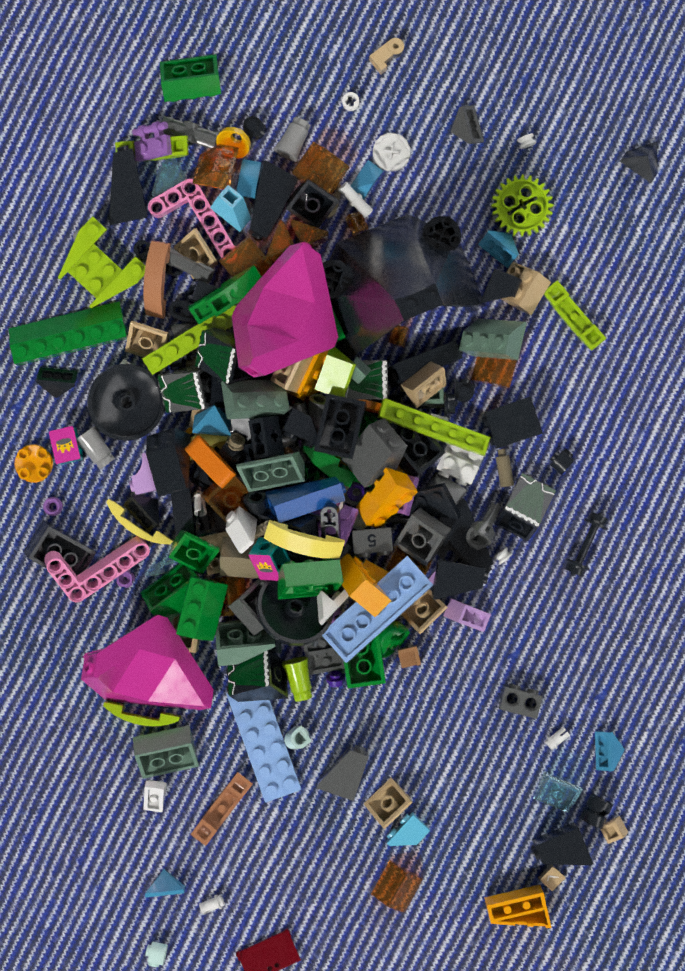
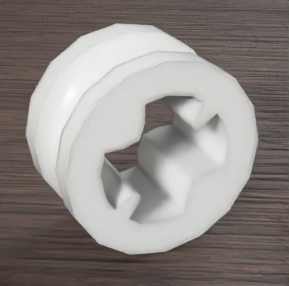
M353 92L346 93L342 99L343 107L348 111L356 110L359 106L358 95ZM349 97H352V100H356L354 106L345 103Z
M533 133L517 139L518 143H521L520 149L536 144V140H533Z
M505 547L493 558L498 559V564L500 565L512 553H509L508 548Z

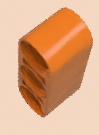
M197 435L184 448L189 456L221 488H224L237 475L200 435Z

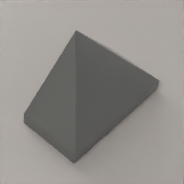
M474 105L459 107L451 129V133L469 144L484 142Z
M438 472L434 473L425 486L445 483L456 505L467 492L465 488L439 475Z

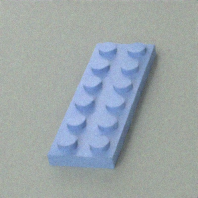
M408 556L377 583L391 599V602L376 617L355 602L322 635L345 663H348L433 586L430 580Z
M227 693L226 695L265 803L301 790L270 700L237 702Z

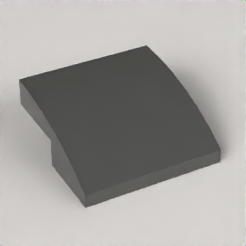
M323 636L318 639L317 648L304 647L305 657H308L309 675L345 669L343 659Z

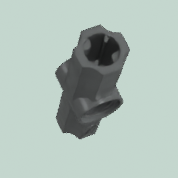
M163 117L161 122L166 121L168 124V129L163 130V134L172 137L187 135L188 144H197L209 149H215L217 144L216 138L219 133L201 128L198 124L190 121L182 122L174 118Z

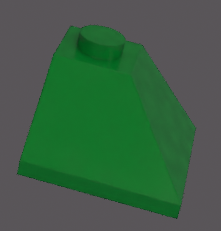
M181 530L172 543L168 558L203 574L220 551V548Z

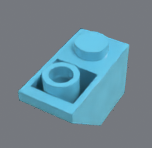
M229 185L219 194L210 207L239 232L251 220L244 198Z
M412 812L410 815L406 814L400 820L401 825L397 829L393 828L386 837L388 839L386 841L389 846L417 845L428 834L430 829Z

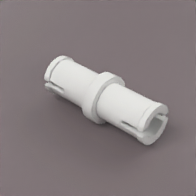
M345 182L338 189L349 201V204L352 207L354 206L364 218L373 211V208L362 199V195L357 193L348 182Z

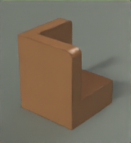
M416 645L397 649L401 668L421 665Z

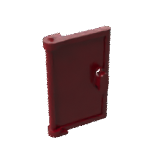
M288 928L248 948L235 952L244 971H279L301 961Z

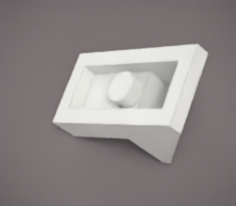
M345 589L341 593L337 591L332 598H329L323 591L319 593L317 604L319 623L321 625L349 597Z
M146 781L143 810L163 812L166 782Z

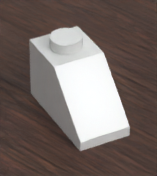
M239 506L234 512L231 511L227 515L225 530L238 552L242 554L254 543L257 518Z

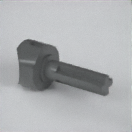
M498 502L490 504L482 521H476L470 526L466 536V542L470 547L479 550L489 546L493 541L495 532L492 525L501 510Z

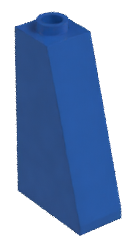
M336 477L267 491L265 494L271 512L276 520L282 523L322 509L326 503L337 504L345 501L344 493H346L343 482H339Z

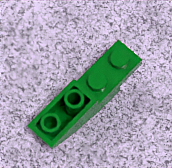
M252 265L222 283L220 288L188 306L198 324H201L214 315L216 317L240 302L262 276L255 265Z
M301 445L300 449L305 457L328 478L336 477L339 482H343L349 488L352 481L360 483L348 466L340 464V467H338L340 459L336 458V456L314 451V446L311 449Z

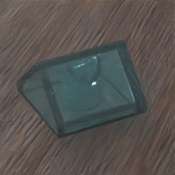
M543 771L533 799L569 813L583 788L577 783Z

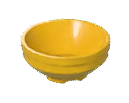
M226 127L219 132L216 138L219 150L230 158H243L250 150V139L240 128ZM232 134L240 135L242 140L235 139Z

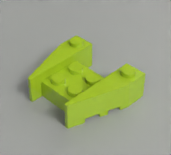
M93 216L79 230L58 276V279L62 280L69 273L96 298L90 304V308L137 284L144 277L146 266L135 256L122 270L97 247L95 243L103 236L107 229Z

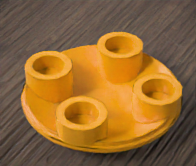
M32 444L23 447L18 451L15 458L16 472L21 479L27 482L36 483L43 481L50 475L53 468L51 454L40 445Z

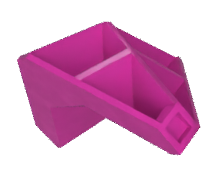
M306 242L290 245L237 304L232 314L238 366L251 376H265L334 348L337 342L338 333L322 258Z
M156 615L107 647L85 653L83 656L84 663L81 680L105 700L194 710L211 708L214 689L180 636L176 634V630L167 617Z

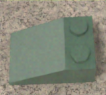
M240 620L218 622L215 633L218 666L237 665L275 647V639L264 629L253 635Z

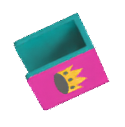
M70 426L49 432L57 465L84 460L82 449L77 444L79 436L76 427Z
M264 537L258 538L248 554L260 580L278 581L279 569L277 565L291 561L286 549L269 542Z

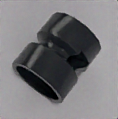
M590 794L586 803L588 808L583 809L580 819L592 826L603 829L607 820L605 815L610 814L614 804L599 796Z

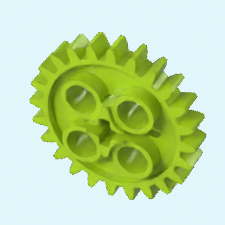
M524 174L521 175L519 180L514 175L512 182L507 178V185L500 183L502 190L496 189L495 193L498 196L492 197V200L496 201V203L491 204L492 208H496L492 215H498L495 222L501 221L502 223L499 228L501 229L506 226V233L512 230L513 236L517 232H520L521 237H523L524 232L531 236V230L537 234L539 232L538 226L544 229L545 225L543 222L548 223L550 221L546 215L551 216L553 213L548 210L554 206V204L548 203L553 198L552 196H547L550 190H543L545 183L538 185V178L534 182L531 181V175L527 180ZM528 189L531 196H522L521 190ZM533 197H537V200L526 205L525 210L520 208L510 215L507 214V212L517 208L520 202L524 204ZM511 198L514 201V205L508 207L505 205L504 200ZM537 205L540 208V213H532L530 207ZM519 214L523 217L524 221L516 223L514 216Z

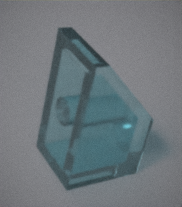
M168 159L159 167L152 190L153 198L187 179L176 159Z

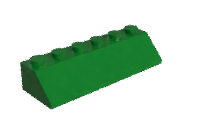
M120 301L8 329L10 349L14 364L17 366L125 340L128 337Z

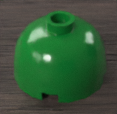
M394 620L379 634L383 658L392 655L395 652L393 649L398 645L400 647L409 636V629L401 622Z

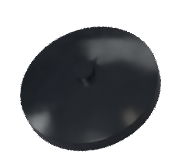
M118 364L102 371L93 381L87 397V408L94 425L106 436L121 441L136 440L150 433L159 423L164 411L163 396L158 380L148 370L134 364Z
M267 580L264 583L256 601L257 616L264 630L275 640L292 646L307 645L318 640L329 628L334 615L333 613L323 625L319 623L317 596L278 600V581Z

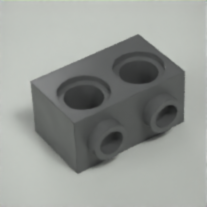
M509 683V686H503L498 708L537 719L543 696L538 694V690L528 688L527 691L520 690V686ZM509 693L516 694L515 702H507L506 697ZM528 698L535 699V705L531 708L525 706V701Z

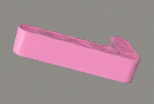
M186 179L149 202L148 209L155 218H162L182 205L189 203L224 263L233 264L237 261L238 252L217 215L210 208L211 205L195 180ZM188 185L196 187L193 193L185 191ZM173 194L179 196V200L175 203L169 201L170 196ZM198 201L205 202V207L201 210L195 208V204ZM155 204L162 205V210L158 213L153 212ZM209 217L215 219V223L212 226L205 225V220ZM217 234L225 236L224 241L220 243L216 242L214 238ZM227 250L234 251V257L226 259L224 253Z
M136 536L79 575L75 574L57 551L48 552L45 555L44 561L48 572L72 602H81L149 555L150 549L145 539ZM138 546H144L142 549L136 550ZM123 556L128 557L126 560H120ZM52 561H58L55 565L50 564ZM112 567L111 570L104 571L105 568ZM63 575H69L66 579L61 578ZM96 578L93 582H88L89 579ZM74 589H80L76 593L72 592Z

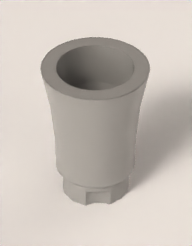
M294 117L292 123L289 124L284 135L273 150L281 157L297 162L311 125L302 118Z
M96 426L77 438V444L90 457L92 462L96 463L99 469H102L115 459Z

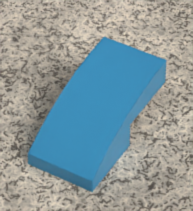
M242 160L236 191L242 197L255 199L262 162Z

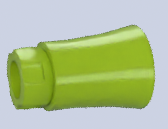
M296 657L282 662L295 701L299 702L312 698L308 657Z

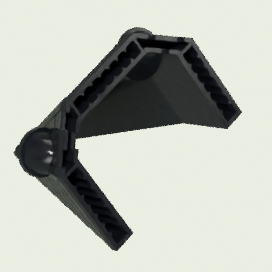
M406 214L336 243L330 259L323 262V268L331 305L345 335V338L336 345L338 350L351 361L357 357H362V351L409 318L439 306L465 307L467 313L486 306L485 303H480L482 300L480 290L460 244L461 230L451 217L438 216L426 223Z

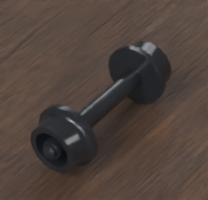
M443 391L444 404L423 403L418 408L411 401L403 402L402 393H399L397 396H391V401L413 409L443 408L444 417H447L448 414H455V407L458 405L457 401H455V394H447L446 391Z
M590 512L589 516L584 518L585 522L591 524L576 560L573 561L566 558L565 570L571 572L572 577L576 575L583 577L585 572L590 570V568L582 565L598 528L608 530L607 523L609 519L603 517L602 512L598 514Z

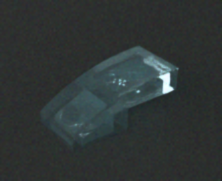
M166 558L151 567L145 573V576L149 577L166 573L165 565L178 562Z

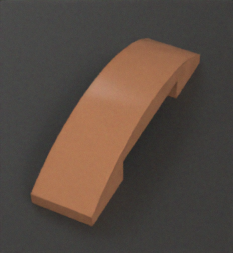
M152 240L144 274V308L146 315L164 319L166 312V299H163L166 264L169 263L171 244Z
M237 772L197 824L191 835L206 846L253 783Z

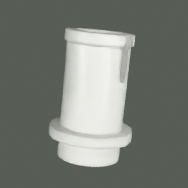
M196 491L192 496L194 514L198 516L199 511V517L207 514L205 504L207 496L202 491Z
M561 727L551 737L547 736L545 743L551 750L557 749L559 744L570 737L568 732L560 736L566 731L564 727Z
M217 894L214 895V898L199 903L203 915L218 908L222 909L225 906L222 895Z

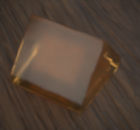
M360 212L349 214L345 218L353 236L368 229V225Z
M398 325L392 330L388 343L404 348L410 329Z

